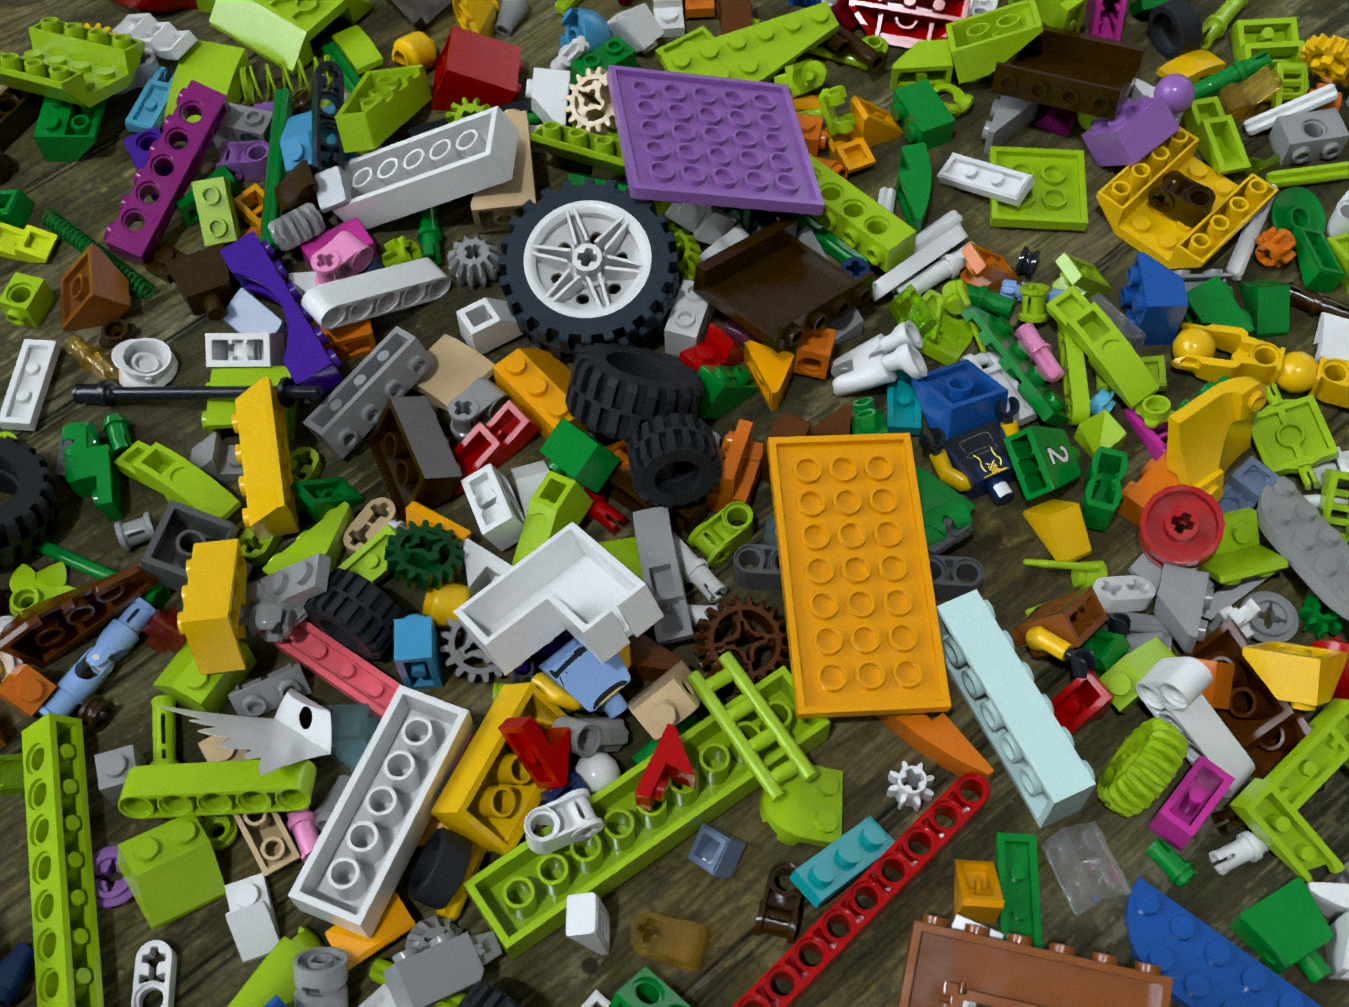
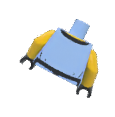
M574 637L538 666L542 672L537 673V667L530 658L525 660L531 666L529 673L521 675L517 670H513L519 681L524 683L532 682L545 694L549 703L571 711L583 708L590 713L601 705L610 718H614L620 715L628 706L618 691L631 680L628 672L631 665L630 643L621 649L618 654L602 664Z

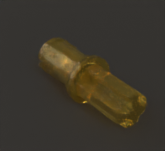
M73 335L66 340L64 350L80 362L83 370L91 371L102 381L118 378L117 367L104 357L101 349L92 347L78 335Z

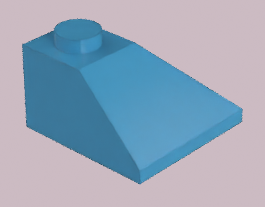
M334 104L322 107V110L325 113L334 114L335 106ZM312 111L289 117L280 139L285 170L288 173L300 161L307 160L312 176L314 175L312 170ZM327 129L321 130L320 136L325 143L334 144L336 138L333 132ZM333 152L327 153V160L322 164L327 169L331 168L329 166V156ZM344 152V162L357 157L356 152Z

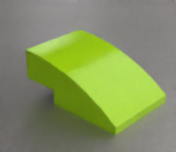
M1297 18L1237 20L1229 30L1234 61H1242L1263 50H1267L1273 62L1272 68L1248 78L1246 83L1241 84L1243 93L1248 103L1271 102L1270 71L1278 63H1304L1303 60L1299 59L1300 51L1305 43L1304 40L1299 41ZM1308 78V83H1307V90L1310 88V86H1309V78ZM1283 88V92H1294V88Z
M197 40L179 60L170 87L164 120L169 114L173 115L178 106L176 104L178 94L182 88L187 89L191 79L227 95L229 103L239 104L243 96L240 89V68L246 66L249 70V66H251L246 49ZM192 115L187 121L195 123L201 119V116Z

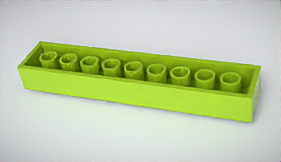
M784 665L755 684L805 755L828 740L831 722L827 718L796 719L792 675ZM740 694L724 705L726 710L745 699L744 695ZM755 711L735 722L748 740L767 729ZM712 715L679 736L695 775V789L669 779L670 785L662 802L656 800L651 811L636 806L635 790L652 757L651 755L590 796L589 802L596 817L601 818L604 823V828L596 835L583 841L574 842L546 855L536 854L531 851L527 842L524 841L463 883L469 898L490 930L494 932L496 939L511 961L566 923L568 895L593 892L601 899L698 831L702 823L708 824L761 787ZM777 741L757 753L769 771L789 760ZM546 826L535 835L545 837L551 834L553 829L550 826Z

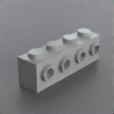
M396 326L303 421V424L325 448L343 459L377 424L389 398L403 397L435 362L417 337Z

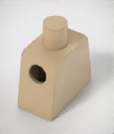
M682 660L627 703V707L655 741L662 737L668 723L676 726L694 712L701 702V699L687 681V677L692 672ZM683 684L688 688L690 692L686 691Z

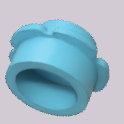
M1102 387L1090 400L1091 417L1105 409L1108 412L1113 409L1117 403L1112 399L1115 394L1113 391L1109 393Z

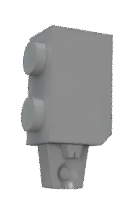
M449 931L429 941L430 948L418 953L414 946L392 957L394 964L382 973L396 1007H430L467 990L471 985L476 984L477 981H481L484 972L483 966L502 954V950L493 931L469 936L467 931L456 937Z

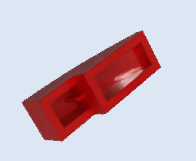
M508 400L487 424L479 421L452 451L456 463L461 467V480L489 463L496 469L499 468L519 451L541 427L520 405ZM461 480L453 492L456 495L464 492Z

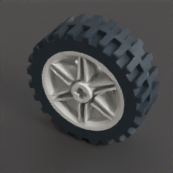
M584 178V185L572 186L571 180L561 182L563 189L552 193L550 188L547 187L540 191L542 199L535 204L529 199L522 205L524 215L521 218L515 215L509 222L512 234L511 236L503 235L500 242L503 255L498 256V268L501 274L499 280L511 315L516 319L519 330L525 337L530 335L534 346L538 349L543 350L546 346L551 348L553 357L563 360L565 354L573 355L575 360V356L581 349L595 343L637 344L639 348L643 349L649 344L648 334L651 331L659 335L665 328L664 317L665 315L670 316L674 305V297H677L680 288L676 239L674 232H669V223L664 213L656 215L655 203L652 200L642 202L639 199H633L630 197L629 187H627L626 191L619 190L617 181L610 179L606 180L605 185H595L594 178ZM593 235H600V236L594 241L595 245L592 244V243H591V237H592ZM565 244L570 246L571 248H563L560 246ZM625 254L628 258L625 259L617 256ZM554 276H561L555 284L552 282ZM614 285H618L621 288L618 293L610 294ZM577 298L588 300V303L579 304Z

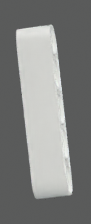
M420 258L316 285L304 294L301 305L323 329L330 330L437 300L447 293L451 286V279L430 258Z

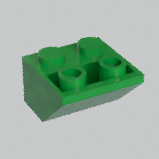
M45 96L33 138L46 162H76L96 142L107 99L89 108Z

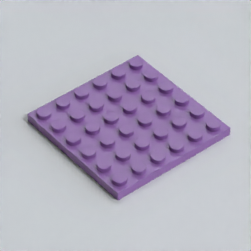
M608 65L606 77L631 198L644 201H666L677 204L689 203L737 209L766 210L769 212H789L801 215L822 214L825 204L788 85Z

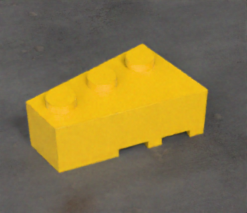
M239 539L194 543L192 557L186 561L188 582L187 585L182 586L183 611L177 614L179 633L186 635L200 675L246 670V658L242 655L238 641L239 638L246 637L245 624L239 625L241 606H246L247 564Z

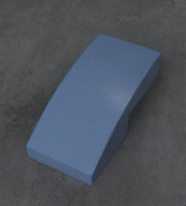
M1251 456L1231 475L1228 482L1223 486L1224 493L1218 502L1222 513L1247 507L1254 509L1258 504V498L1265 485L1267 484L1271 487L1280 476Z

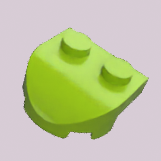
M813 765L818 772L816 777L805 782L799 772L779 784L786 794L774 803L764 789H762L759 800L761 818L763 822H768L775 833H777V840L789 846L805 843L827 847L842 836L843 771Z

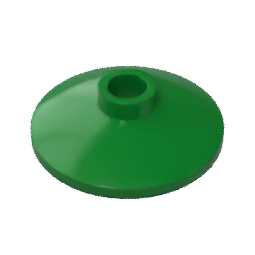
M1291 187L1282 191L1275 199L1272 208V220L1276 230L1283 228L1293 234L1292 230L1296 226L1320 230L1324 234L1326 227L1325 213L1320 201L1311 191L1302 187Z

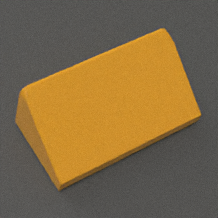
M394 891L371 939L337 925L329 928L325 932V936L331 947L346 952L348 956V970H350L412 929L416 924L398 894Z

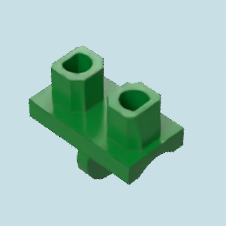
M872 396L852 401L855 416L851 417L853 435L889 433L883 409H875Z

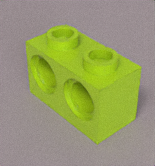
M223 176L191 182L205 246L211 247L223 242L224 244H229L242 238L230 179Z

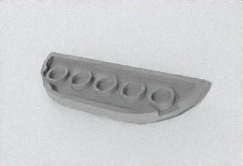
M1285 476L1278 477L1271 487L1266 484L1260 493L1256 509L1257 523L1268 541L1281 556L1288 559L1289 565L1329 608L1349 621V545L1342 538L1340 532L1333 528L1322 517L1318 509L1309 503L1297 490L1296 485Z

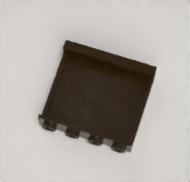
M1042 24L1043 32L1013 55L1007 63H996L991 93L1115 120L1139 76L1146 46Z
M790 215L696 264L693 285L695 293L778 354L790 346L797 345L810 334L820 331L825 325L835 319L842 318L855 307L865 304L872 295V284L875 275L874 272L870 271L862 277L855 279L795 238L798 221Z

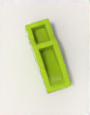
M1218 96L1194 100L1191 106L1184 111L1182 118L1188 132L1200 139L1197 149L1205 161L1219 175L1250 170L1251 164L1232 114L1225 115Z

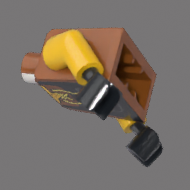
M1089 586L1036 607L1019 623V626L1013 627L1012 638L1018 647L1028 646L1031 654L1035 657L1051 654L1062 661L1070 660L1073 676L1084 679L1088 676V670L1095 671L1094 653L1086 648L1073 650V648L1080 647L1103 623L1109 624L1108 632L1122 634L1127 638V634L1130 633L1131 620L1125 613H1106L1107 609L1102 607L1093 587Z

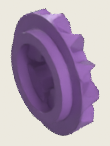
M117 846L103 848L92 855L96 906L111 910L112 907L117 905H127L128 899L133 894L124 877L121 880L115 881L112 890L106 881L101 880L111 876L115 866L117 872L122 875L118 868Z

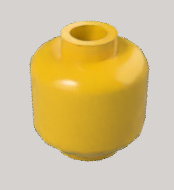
M420 31L411 32L394 42L392 60L406 66L424 64L425 70L435 64L436 45L425 33Z
M442 581L440 590H436L434 587H427L422 615L432 616L435 627L451 630V627L445 621L448 618L455 621L458 620L453 611L470 599L471 592L468 586L458 583L450 585Z

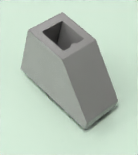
M1164 563L1153 613L1185 653L1192 654L1196 641L1203 642L1207 630L1208 620L1201 619L1203 609L1209 610L1212 602L1214 588L1207 587L1210 573Z

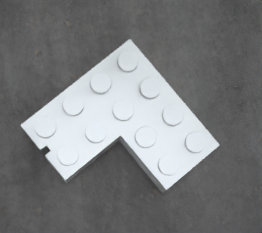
M573 521L453 611L474 643L505 676L521 666L525 660L552 642L555 637L566 629L604 664L630 643L628 637L632 634L638 637L664 617L648 586Z

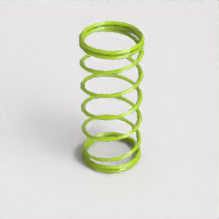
M325 54L324 61H332L331 55ZM316 56L313 57L314 70L319 65ZM298 58L299 90L302 89V76L307 88L311 90L302 62ZM282 60L281 67L283 77V88H286L287 79L289 87L294 95L295 91L291 84L285 66V62ZM267 63L265 64L267 79L266 100H264L259 90L252 66H249V71L246 66L240 68L241 85L246 103L249 106L255 103L254 85L263 102L269 101L270 82L274 92L277 90ZM326 71L328 84H330L334 78L329 77Z

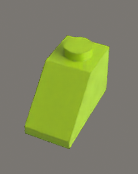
M949 40L918 41L893 64L890 90H895L927 79L931 86L940 83L950 84L954 65Z
M1157 636L1122 657L1100 677V680L1115 697L1112 704L1122 713L1129 714L1142 702L1135 686L1160 659L1176 657Z

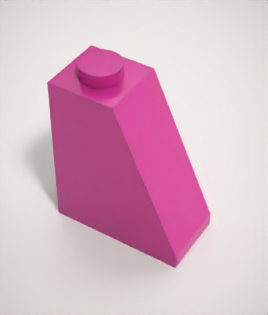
M1088 0L1086 6L1088 34L1120 41L1127 0Z

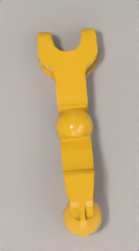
M1190 322L1182 323V331H1180L1172 343V352L1175 359L1171 361V365L1176 369L1193 372L1197 378L1215 383L1225 374L1230 379L1249 376L1265 385H1269L1270 388L1271 384L1277 383L1281 389L1289 393L1301 394L1309 390L1308 395L1313 394L1320 401L1349 409V361L1336 358L1326 360L1325 357L1320 356L1317 362L1313 356L1303 351H1292L1284 355L1286 348L1281 347L1279 349L1272 343L1249 337L1248 332L1244 328L1218 324L1203 326ZM1216 348L1232 353L1231 360L1213 358Z

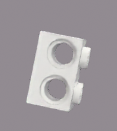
M489 463L461 480V483L482 535L499 550L503 551L519 541L525 517L509 480Z

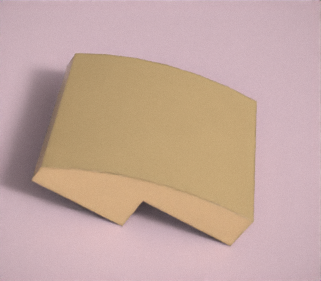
M444 334L427 351L435 363L411 389L427 395L432 405L448 411V405L451 400L470 387L476 379L482 376L489 379L494 374L492 366L495 364L465 343Z

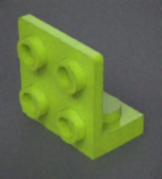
M1247 507L1223 513L1225 527L1219 548L1210 562L1198 570L1210 573L1209 577L1220 584L1234 585L1240 583L1243 578L1251 576H1271L1276 573V570L1287 568L1288 559L1260 545L1257 511Z

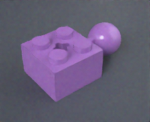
M1167 75L1157 83L1154 89V97L1149 98L1146 95L1134 100L1128 97L1124 101L1115 120L1098 117L1090 123L1091 128L1081 136L1097 166L1134 165L1177 132L1180 127L1173 114L1182 113L1191 106L1195 97L1194 85L1185 75Z

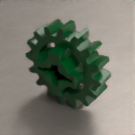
M423 520L422 526H417L413 521H409L407 530L398 526L396 534L389 535L384 555V560L387 561L386 570L387 572L395 571L394 580L396 582L406 579L407 588L409 589L414 584H420L421 591H426L427 585L432 584L436 590H440L442 581L451 585L454 575L461 574L465 550H461L462 540L453 539L454 530L452 529L443 532L441 530L442 523H437L435 527H429L428 520Z

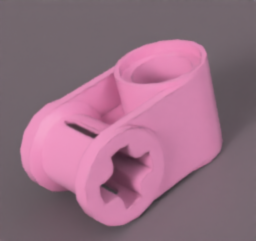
M341 231L333 240L315 252L311 257L312 269L317 273L315 276L316 285L335 281V278L339 280L355 276L365 270L372 261L373 249L350 232Z

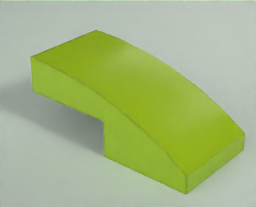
M358 25L331 36L333 42L338 45L358 75L383 64L384 59Z

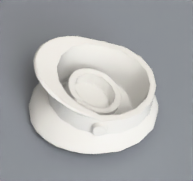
M155 338L123 341L115 346L111 354L112 361L118 368L119 382L123 387L165 386L177 373L178 361L174 353L171 352L167 344Z

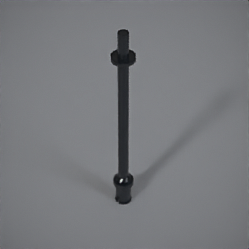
M289 377L281 378L278 386H274L278 401L285 408H291L296 399H321L323 395L320 385H295L294 380ZM103 380L100 384L77 383L73 387L72 396L77 404L100 403L104 407H113L118 400H235L251 386L118 387L112 380Z

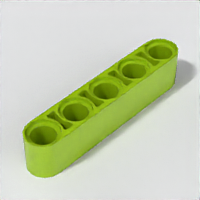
M261 759L135 766L129 769L118 802V809L122 814L133 819L300 811L306 809L311 804L317 768L311 761L303 760L262 776L259 773Z

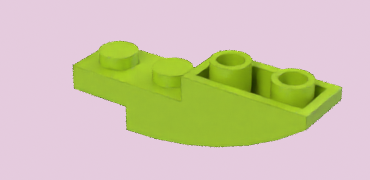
M1072 285L1046 303L1047 312L1086 353L1088 363L1131 410L1141 404L1146 397L1154 395L1159 391L1158 384L1141 358L1095 301L1090 303Z
M138 440L113 462L119 472L164 494L168 503L170 500L224 520H227L241 506L239 500L212 477L179 454L157 442L149 446Z

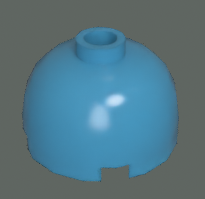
M570 8L562 18L561 26L566 25L565 35H560L561 48L564 45H568L578 36H584L585 41L589 43V49L584 53L586 54L613 37V32L604 17L594 10Z

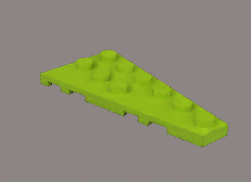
M826 1L662 54L661 64L665 71L769 82L776 76L779 70L794 64L796 59L807 50L812 51L837 33L839 23Z

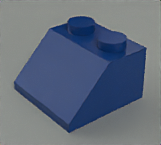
M968 359L928 371L927 376L918 380L911 378V384L928 427L930 429L935 427L942 429L945 434V441L995 419H998L1000 423L1003 422V417L995 413L994 405L997 400H1002L1003 408L1006 411L1008 390Z

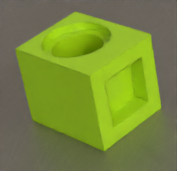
M15 272L0 296V308L10 323L20 327L26 325L39 328L56 298L45 279Z

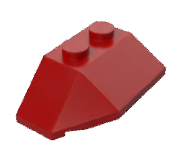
M850 0L849 7L867 36L876 35L885 39L888 46L910 49L918 41L948 39L945 24L967 18L971 0Z

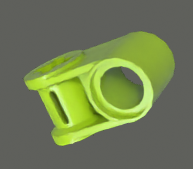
M740 501L727 504L722 510L709 520L698 525L691 532L687 540L688 544L691 547H697L707 557V562L711 568L721 565L740 546L749 542L752 538L754 523L751 507L745 502ZM737 520L745 522L741 526H733L730 523Z

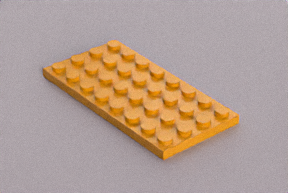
M910 433L768 437L767 453L796 719L948 712L951 708V700Z

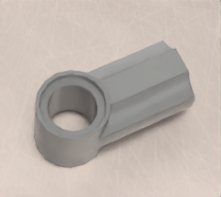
M563 715L556 719L552 725V728L569 727L571 732L569 752L586 758L592 756L597 751H619L624 744H627L629 731L624 725V720L618 717L575 718Z

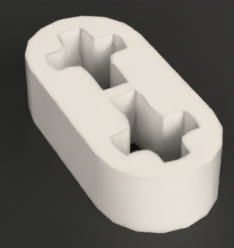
M1135 575L1101 577L1093 585V589L1102 607L1107 609L1106 613L1146 610L1156 595V589L1150 581Z

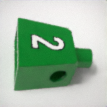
M1029 426L1003 439L1026 501L1051 492L1081 476V470L1078 465L1080 452L1076 447L1071 446L1067 433L1063 429Z

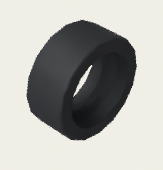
M1169 0L1152 9L1148 19L1149 35L1154 47L1163 57L1173 60L1198 49L1202 42V24L1197 11L1187 0ZM1172 21L1174 22L1176 29L1178 31V37L1174 32Z
M444 827L437 829L422 848L411 872L408 883V895L410 898L435 910L445 907L457 892L469 866L472 854V843L470 840Z

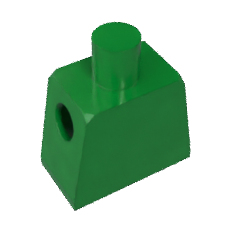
M1300 876L1240 913L1229 924L1232 931L1278 975L1297 964L1313 985L1332 972V969L1317 950L1334 938L1333 932Z

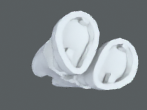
M911 320L904 321L898 324L889 335L884 336L880 333L830 363V370L832 376L836 377L832 381L834 394L836 396H845L894 382L897 378L896 370H903L916 380L926 377V363L918 351L923 347V342L916 325Z

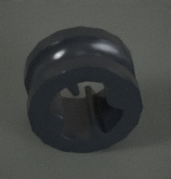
M1025 246L1017 263L1015 274L1019 275L1023 272L1027 278H1031L1041 251L1031 252L1029 247Z

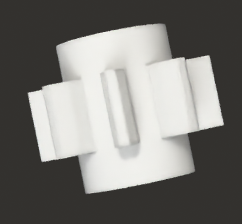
M902 761L900 773L895 771L889 772L888 780L895 785H891L888 788L887 797L895 796L899 802L898 809L901 810L904 806H913V809L917 812L921 806V799L931 802L934 793L927 787L933 784L935 777L933 775L926 776L922 770L923 763H919L917 766H908L906 761Z

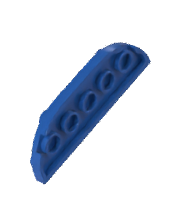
M1141 877L1135 881L1128 895L1124 913V926L1127 928L1132 948L1130 952L1135 961L1162 967L1161 976L1174 978L1171 1000L1181 1007H1322Z

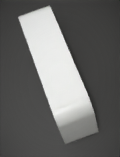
M1193 657L1160 659L1136 684L1137 694L1154 717L1162 718L1167 723L1171 722L1180 729L1179 732L1186 736L1188 741L1186 758L1192 766L1203 755L1235 778L1223 795L1225 798H1231L1255 771V764L1202 695V692L1213 680L1210 670Z

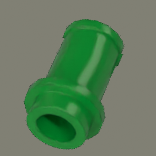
M119 413L107 416L102 425L103 432L108 435L112 452L116 458L133 445L128 430L130 422L127 418H124V415Z
M1163 836L1158 841L1153 842L1145 851V854L1170 877L1168 882L1171 885L1176 884L1180 889L1186 886L1198 873L1193 868L1194 863L1192 861L1187 862Z

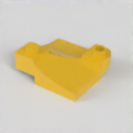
M1249 376L1225 380L1214 385L1168 417L1167 469L1177 475L1179 485L1199 487L1213 496L1217 503L1219 502L1224 493V474L1231 464L1250 448L1253 412L1259 411L1267 401V387L1264 383Z

